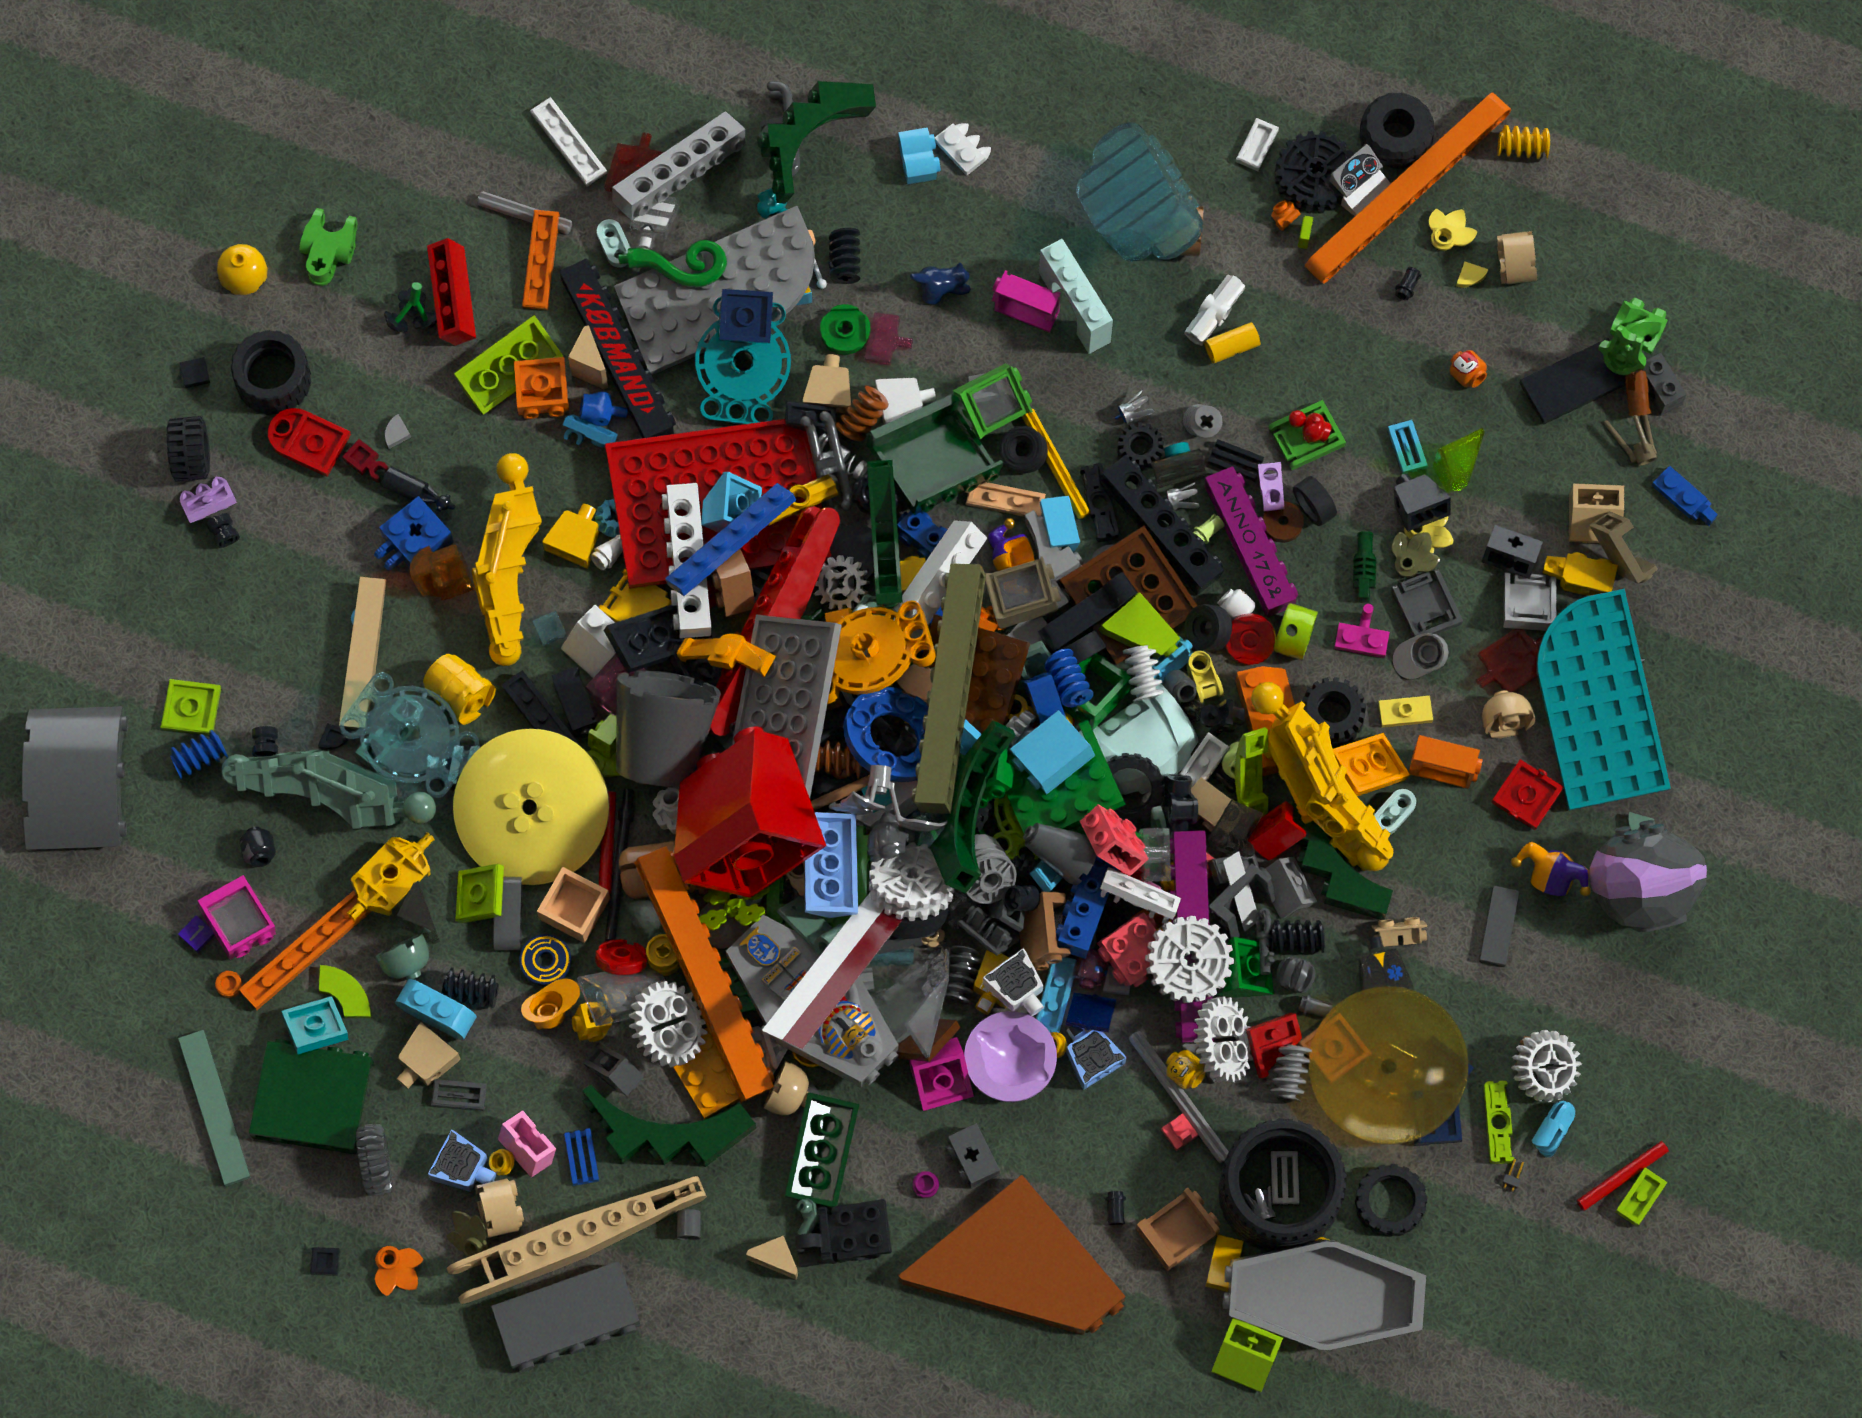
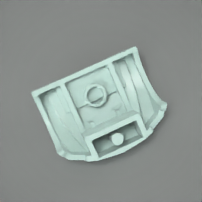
M1162 684L1156 686V689L1164 690L1163 694L1147 700L1134 701L1099 727L1097 726L1093 732L1107 762L1114 756H1121L1122 753H1129V755H1134V753L1141 754V757L1149 758L1154 765L1158 766L1164 778V774H1178L1184 768L1198 743V737L1191 722L1175 698ZM1126 768L1119 770L1113 775L1121 795L1136 791L1144 794L1151 791L1152 786L1149 778L1137 769Z

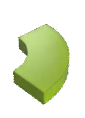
M320 965L319 992L331 995L337 999L343 1007L345 1018H371L368 997L358 981L341 969Z

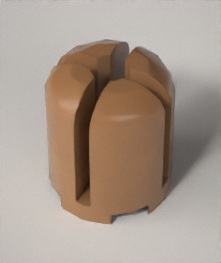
M675 841L628 847L622 851L619 859L620 877L623 890L629 897L634 899L649 897L634 864L636 859L667 846L669 852L673 851L674 853Z

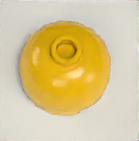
M237 244L231 246L218 259L217 274L220 283L235 295L254 293L267 279L268 268L265 259L256 248L250 245Z

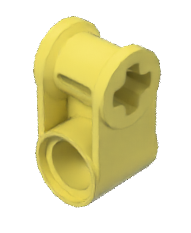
M1203 651L1192 653L1187 664V672L1196 684L1195 697L1199 704L1203 703L1204 699L1216 695L1219 697L1224 696L1221 681L1216 674L1209 654ZM1202 661L1206 668L1197 670L1193 667L1192 663Z

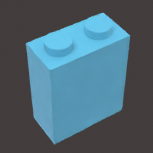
M1059 710L1010 748L1014 759L1011 761L1020 772L1025 770L1030 775L1027 779L1036 790L1041 788L1046 795L1095 756L1090 744Z

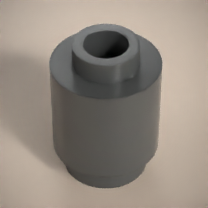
M1172 670L1165 676L1163 686L1178 702H1189L1195 697L1196 684L1183 671Z

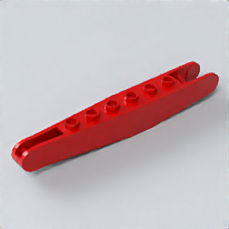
M810 506L801 512L740 634L744 636L747 642L751 643L756 615L800 619L803 615L840 523L839 514L835 509L827 507L820 510L818 507ZM736 662L732 670L726 668L721 670L722 675L716 686L721 694L709 730L711 735L725 736L730 732V724L737 720L746 667Z

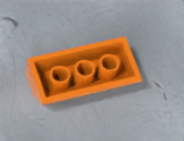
M1261 666L1237 672L1235 682L1242 708H1245V719L1249 732L1264 727L1269 732L1276 716L1256 711L1251 701L1252 692L1260 683L1272 682L1278 685L1284 693L1283 704L1287 708L1294 706L1295 703L1286 670L1284 668ZM1263 753L1262 776L1279 773L1273 758H1267Z

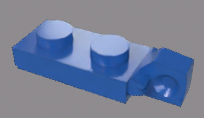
M1671 466L1652 483V486L1689 519L1692 518L1696 521L1700 518L1708 526L1716 519L1718 514L1709 507L1711 505L1709 500Z

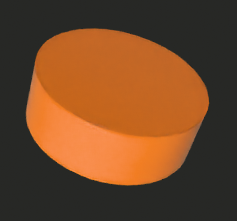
M233 971L222 972L215 981L218 993L225 998L237 996L240 993L239 989L243 986L240 976Z

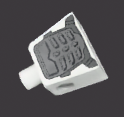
M1024 948L983 977V985L1012 1012L1024 1006L1028 1013L1034 1016L1044 1008L1036 997L1043 991V984Z

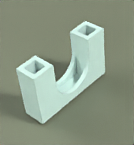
M1060 239L1041 249L1039 274L1048 289L1053 292L1062 289L1077 319L1076 334L1087 352L1090 354L1111 343L1113 319L1064 240Z

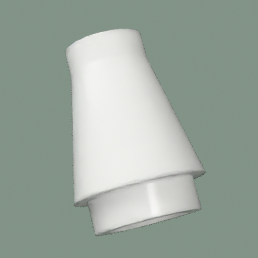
M620 534L593 549L591 559L599 569L611 568L623 552Z

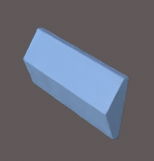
M815 812L826 847L804 861L805 913L827 918L858 914L856 814Z

